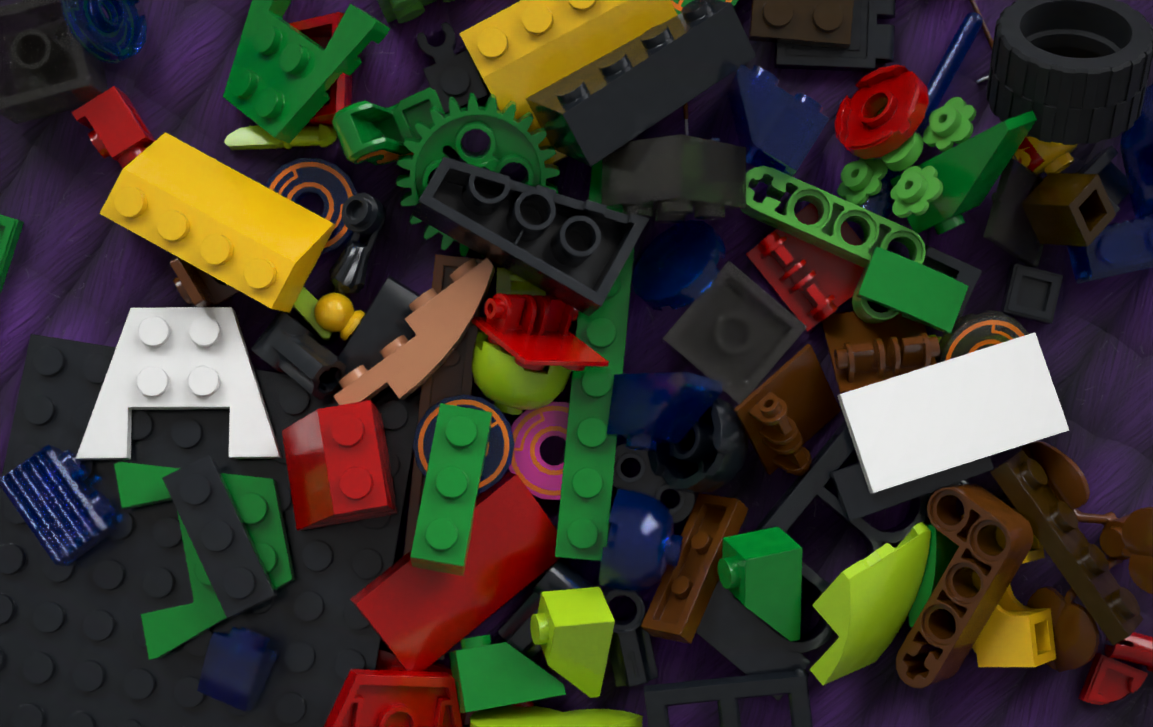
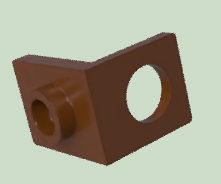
M179 257L169 262L177 275L173 279L174 284L188 304L193 303L201 308L216 307L240 292L229 285L219 284L213 276Z

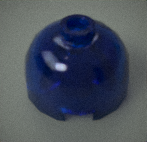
M618 489L609 522L612 524L607 548L603 547L599 585L610 587V590L620 592H639L650 589L661 581L668 565L678 566L683 536L674 535L673 516L668 507L655 496L631 489L629 491Z

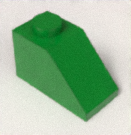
M778 526L724 537L722 558L718 561V575L722 586L728 589L746 608L789 641L800 640L802 547Z
M490 634L461 639L462 650L448 652L452 676L455 679L460 713L566 695L562 682L507 642L492 644Z

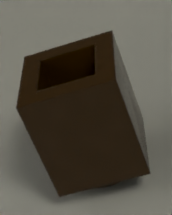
M1049 173L1021 203L1040 244L1088 247L1116 216L1098 174Z

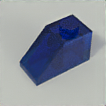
M689 372L615 374L607 434L627 439V448L642 451H656L657 443H679L722 393L723 382Z

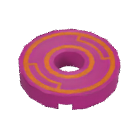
M552 401L549 405L539 409L526 410L513 422L508 433L510 445L506 462L510 473L517 474L531 494L541 499L560 500L564 462L559 465L546 463L540 455V447L542 442L550 436H559L566 441L569 403Z

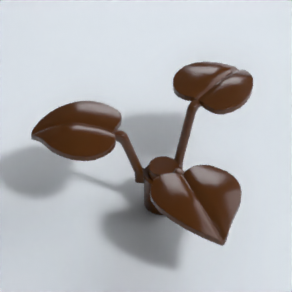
M1037 440L1023 445L1022 449L1028 458L1034 459L1041 465L1047 475L1048 486L1059 501H1063L1070 506L1078 522L1104 525L1099 542L1104 553L1109 556L1107 559L1109 570L1115 565L1122 563L1123 560L1129 559V574L1133 582L1145 592L1153 594V507L1140 508L1121 518H1117L1113 512L1105 514L1083 513L1077 508L1087 503L1090 490L1087 480L1078 465L1063 452L1044 441ZM1046 586L1033 593L1026 606L1033 609L1051 608L1056 659L1046 664L1058 672L1080 668L1090 662L1098 650L1099 631L1097 624L1085 607L1074 603L1077 594L1072 588L1063 597L1056 589Z

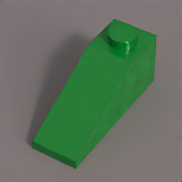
M1033 110L1007 119L918 165L921 169L926 166H933L937 170V178L943 183V191L935 201L929 202V208L924 214L915 215L912 213L907 217L914 232L918 234L934 227L937 235H940L966 223L962 214L981 205L1037 121ZM901 175L890 180L893 187L897 185Z

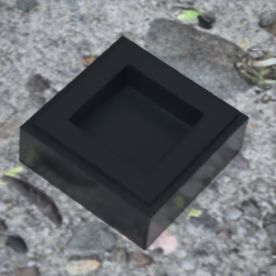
M1019 264L1011 265L1000 313L1047 325L1052 324L1063 275Z

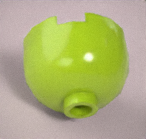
M478 329L471 360L474 382L486 397L494 401L493 406L497 410L511 415H520L523 410H534L549 405L564 390L571 370L562 366H545L543 370L539 371L523 368L514 362V356L503 347L489 342L487 339L488 335L481 329Z

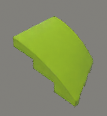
M923 522L913 526L908 535L896 548L886 543L868 557L859 560L842 571L812 605L839 636L810 668V671L822 685L875 663L891 644L904 624L920 588L929 554L931 531Z

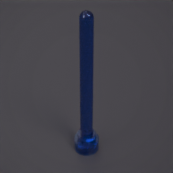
M970 12L964 17L927 84L928 107L924 119L915 131L921 136L929 124L931 113L939 106L983 25V18L977 12ZM888 169L886 176L880 180L882 182L880 192L874 196H868V199L860 207L888 219L892 212L890 203L893 200L890 196L893 188L890 180L901 175L902 171H891Z

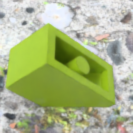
M590 587L541 592L538 613L532 614L530 621L533 643L541 645L549 667L588 697H600L615 624L601 588Z

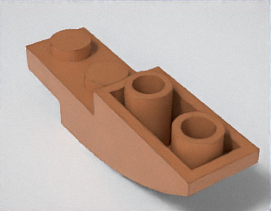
M475 258L470 259L450 275L454 283L439 294H437L434 288H431L410 303L409 307L413 313L404 319L416 336L408 340L405 335H401L380 351L384 359L367 371L365 366L361 365L344 376L338 382L343 389L333 396L338 404L344 405L370 400L388 386L392 388L399 399L404 400L423 385L454 352L472 326L471 320L473 317H477L495 273L494 266L490 260L486 258L478 264Z

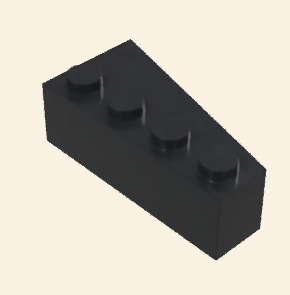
M694 0L683 7L681 14L647 30L641 36L531 95L526 100L541 128H545L547 132L546 137L550 145L554 146L556 151L591 167L755 58L756 54L732 3L720 0Z
M443 157L412 213L418 219L588 317L604 303L649 218L631 213L627 215L607 209V205L590 200L584 202L556 193L557 190L541 185L534 187L510 180V176L447 157Z

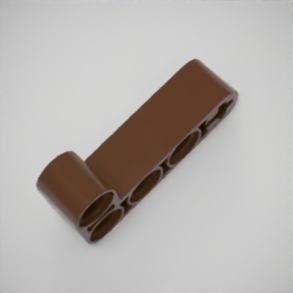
M961 484L941 488L933 493L927 505V513L931 524L939 532L956 543L959 548L898 651L896 670L903 682L912 688H924L949 679L957 673L1029 553L1034 541L1030 523L1017 511L977 484ZM957 498L962 501L964 506L963 519L956 511ZM997 527L1003 531L1006 537L1004 549L996 540ZM973 570L979 575L981 580L980 590L972 582L971 574ZM948 612L954 616L956 621L955 631L949 625Z

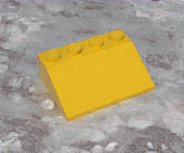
M520 0L459 34L489 92L496 96L499 110L503 111L505 106L512 100L516 103L514 116L516 119L531 112L534 117L529 127L531 132L541 128L526 98L641 36L647 30L677 16L671 0ZM547 137L539 144V147L551 146ZM556 151L553 157L544 162L545 164H554L568 156Z

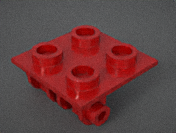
M809 203L795 214L798 221L806 225L816 224L819 217L818 210L812 203ZM843 222L840 231L844 241L854 246L861 245L863 243L847 222ZM778 229L774 230L745 254L807 332L820 321L830 316L839 306L853 296L864 270L863 267Z
M497 293L493 298H489L485 302L484 312L486 317H473L471 320L473 324L488 335L487 339L489 342L503 347L515 357L514 362L529 370L539 371L543 370L545 366H562L569 370L583 371L586 366H608L609 361L569 331L571 321L576 320L579 311L554 296Z

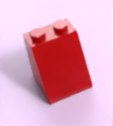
M371 400L317 409L282 430L297 531L398 514L383 417Z

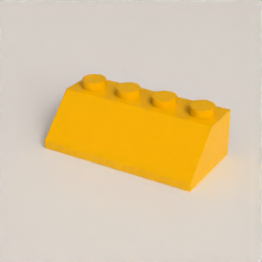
M166 132L122 169L99 213L265 306L290 313L336 224Z

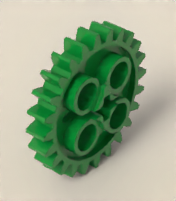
M474 93L469 94L468 104L465 108H460L455 98L450 97V112L445 115L438 108L432 106L430 108L433 120L431 125L418 119L415 121L414 126L421 135L420 139L413 137L404 138L403 145L413 152V155L398 156L397 165L410 170V173L400 175L396 180L397 186L411 188V191L401 197V206L417 205L430 182L428 178L430 173L438 168L443 157L453 159L443 152V147L447 145L451 146L467 164L480 168L486 167L487 170L500 173L502 167L508 163H520L527 169V175L520 183L534 187L541 185L557 190L556 193L558 194L557 186L547 182L546 179L559 175V167L553 164H545L544 162L556 154L555 148L548 145L539 147V144L547 136L545 128H538L530 132L529 127L534 119L533 114L528 112L519 119H516L514 117L516 103L512 100L505 106L503 111L498 110L494 94L490 95L485 107L478 106ZM480 129L486 132L490 137L487 147L479 152H471L465 149L461 139L467 131ZM412 214L410 216L411 224L422 222V220ZM427 224L424 230V238L427 240L436 233H441V249L445 251L455 239ZM460 243L461 256L465 257L469 247Z

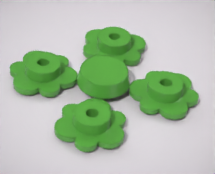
M960 97L951 98L944 106L931 113L929 117L930 125L925 129L923 138L919 133L915 132L898 149L882 156L881 159L860 158L858 161L848 163L841 172V180L843 182L837 189L838 195L844 199L846 198L848 202L861 206L868 199V196H874L880 192L882 188L880 180L886 176L888 169L891 171L905 170L897 185L890 192V196L894 200L892 211L899 218H906L912 213L915 215L924 214L929 208V202L935 201L941 195L943 183L937 178L938 172L933 166H926L923 169L918 166H912L922 153L923 142L931 147L936 146L940 151L945 152L951 149L954 143L960 144L968 140L973 133L971 121L976 116V109L971 105H967ZM886 106L882 107L877 112L875 117L879 115L885 109Z

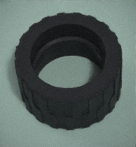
M1017 0L1000 13V18L996 22L986 92L987 101L990 103L989 108L995 116L1000 118L1001 122L1033 110L1037 121L1027 134V137H1034L1039 141L1075 145L1098 143L1101 140L1117 137L1120 133L1126 132L1133 127L1134 122L1139 119L1153 58V27L1139 11H1135L1122 1Z

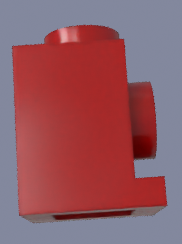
M115 86L71 112L76 121L89 129H94L88 133V136L104 159L111 156L119 162L122 169L155 141L128 96Z

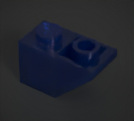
M232 627L230 632H214L209 642L197 691L244 712L253 710L279 652L267 647L270 640L269 637L246 627H241V629Z

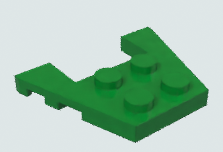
M252 0L223 98L274 138L290 144L330 99L328 93H326L330 86L342 73L350 76L359 67L362 61L357 56L371 41L379 44L390 30L388 26L367 12L350 4L327 47L324 49L283 20V15L292 0Z
M127 462L114 463L121 507L127 510L172 500L162 478L181 468ZM221 473L275 590L282 588L295 580L276 480ZM179 513L178 518L194 601L190 604L141 614L149 660L164 657L175 648L210 630L211 627L227 619Z

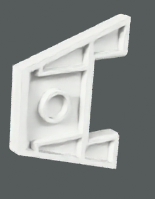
M232 307L130 308L76 459L131 460L132 410L230 409L229 458L283 459L235 310Z

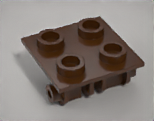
M874 308L873 310L876 312L883 313L886 312L888 308ZM854 311L831 314L821 321L840 394L937 364L935 357L940 356L938 338L936 336L928 337L925 325L902 317V313L883 323L877 324L864 322L857 317Z
M810 344L802 348L734 409L766 473L770 475L778 467H781L786 472L795 476L804 475L810 469L812 456L803 445L841 411Z

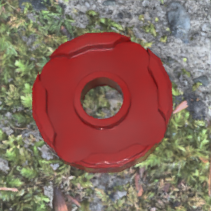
M896 64L878 68L858 81L855 86L859 90L851 99L846 95L841 102L835 119V134L840 143L852 155L863 159L882 157L898 149L915 133L925 117L929 103L927 86L913 71H909L905 66ZM886 106L885 109H884L879 115H877V116L875 117V115L877 114V112H878L882 107Z

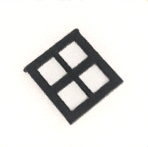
M798 668L796 671L644 686L649 727H670L668 706L717 701L720 727H741L738 699L788 694L792 727H813L808 676L803 668Z

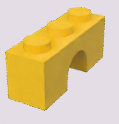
M997 527L996 540L1004 549L1006 537L1003 531ZM1034 534L1032 547L1022 564L1045 558L1044 548ZM973 570L971 574L972 582L980 590L981 580L979 575ZM1009 584L972 646L977 655L978 667H1037L1055 660L1056 650L1051 608L1033 609L1024 606L1016 599Z

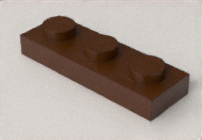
M699 493L642 622L641 627L651 636L687 644L692 643L719 580L718 561L722 558L723 538L738 535L749 510L739 499Z

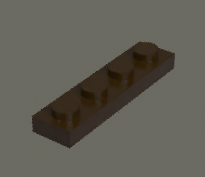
M1022 449L990 473L1018 513L1030 523L1035 537L1112 645H1115L1128 638L1144 620L1140 615L1139 604L1134 595L1128 589L1120 587L1110 573L1109 564L1104 553L1096 545L1090 544L1080 531L1077 517L1070 506L1063 501H1059L1047 484V475L1041 465L1034 459L1028 458Z

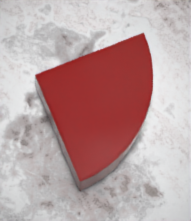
M1096 652L1078 699L1098 705L1120 700L1130 693L1137 691L1145 681L1148 673Z

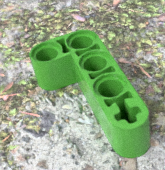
M759 166L746 173L736 192L737 205L743 213L863 267V273L853 293L852 306L857 317L864 322L871 324L883 323L899 314V312L889 308L883 313L876 312L870 308L867 300L856 295L876 246L887 250L890 242H900L908 249L910 260L923 264L926 249L925 243L919 234L774 168ZM759 182L768 185L766 194L771 196L766 197L762 203L753 200L755 191L751 189L755 188ZM785 192H788L792 196L785 203L780 214L775 211L781 203L778 200L782 198ZM807 201L816 207L819 215L816 224L806 225L798 221L794 213V207L797 202ZM851 221L860 225L864 233L861 245L854 246L844 241L840 231L843 222Z

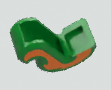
M429 87L400 100L398 104L385 108L368 101L354 103L339 110L334 115L332 124L347 161L359 164L366 160L376 166L398 161V156L413 155V152L403 145L405 137L420 139L421 135L414 126L415 121L418 119L431 125L433 123L430 113L432 106L438 108L444 115L445 112L436 90Z

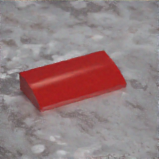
M507 472L477 496L464 576L412 567L410 558L412 550H410L350 600L406 671H424L560 558L555 557L557 530L519 476L515 473Z

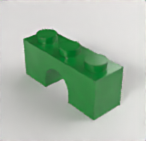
M440 403L410 556L412 567L464 576L481 475L483 474L491 431L492 412Z

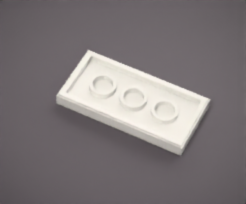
M1035 332L837 396L870 494L1069 431Z

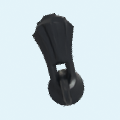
M358 193L349 197L342 207L343 222L353 232L344 251L331 267L329 273L330 282L335 291L343 295L346 293H359L364 288L368 260L379 231L382 229L386 219V210L381 202L366 193ZM360 235H369L365 245L357 242Z

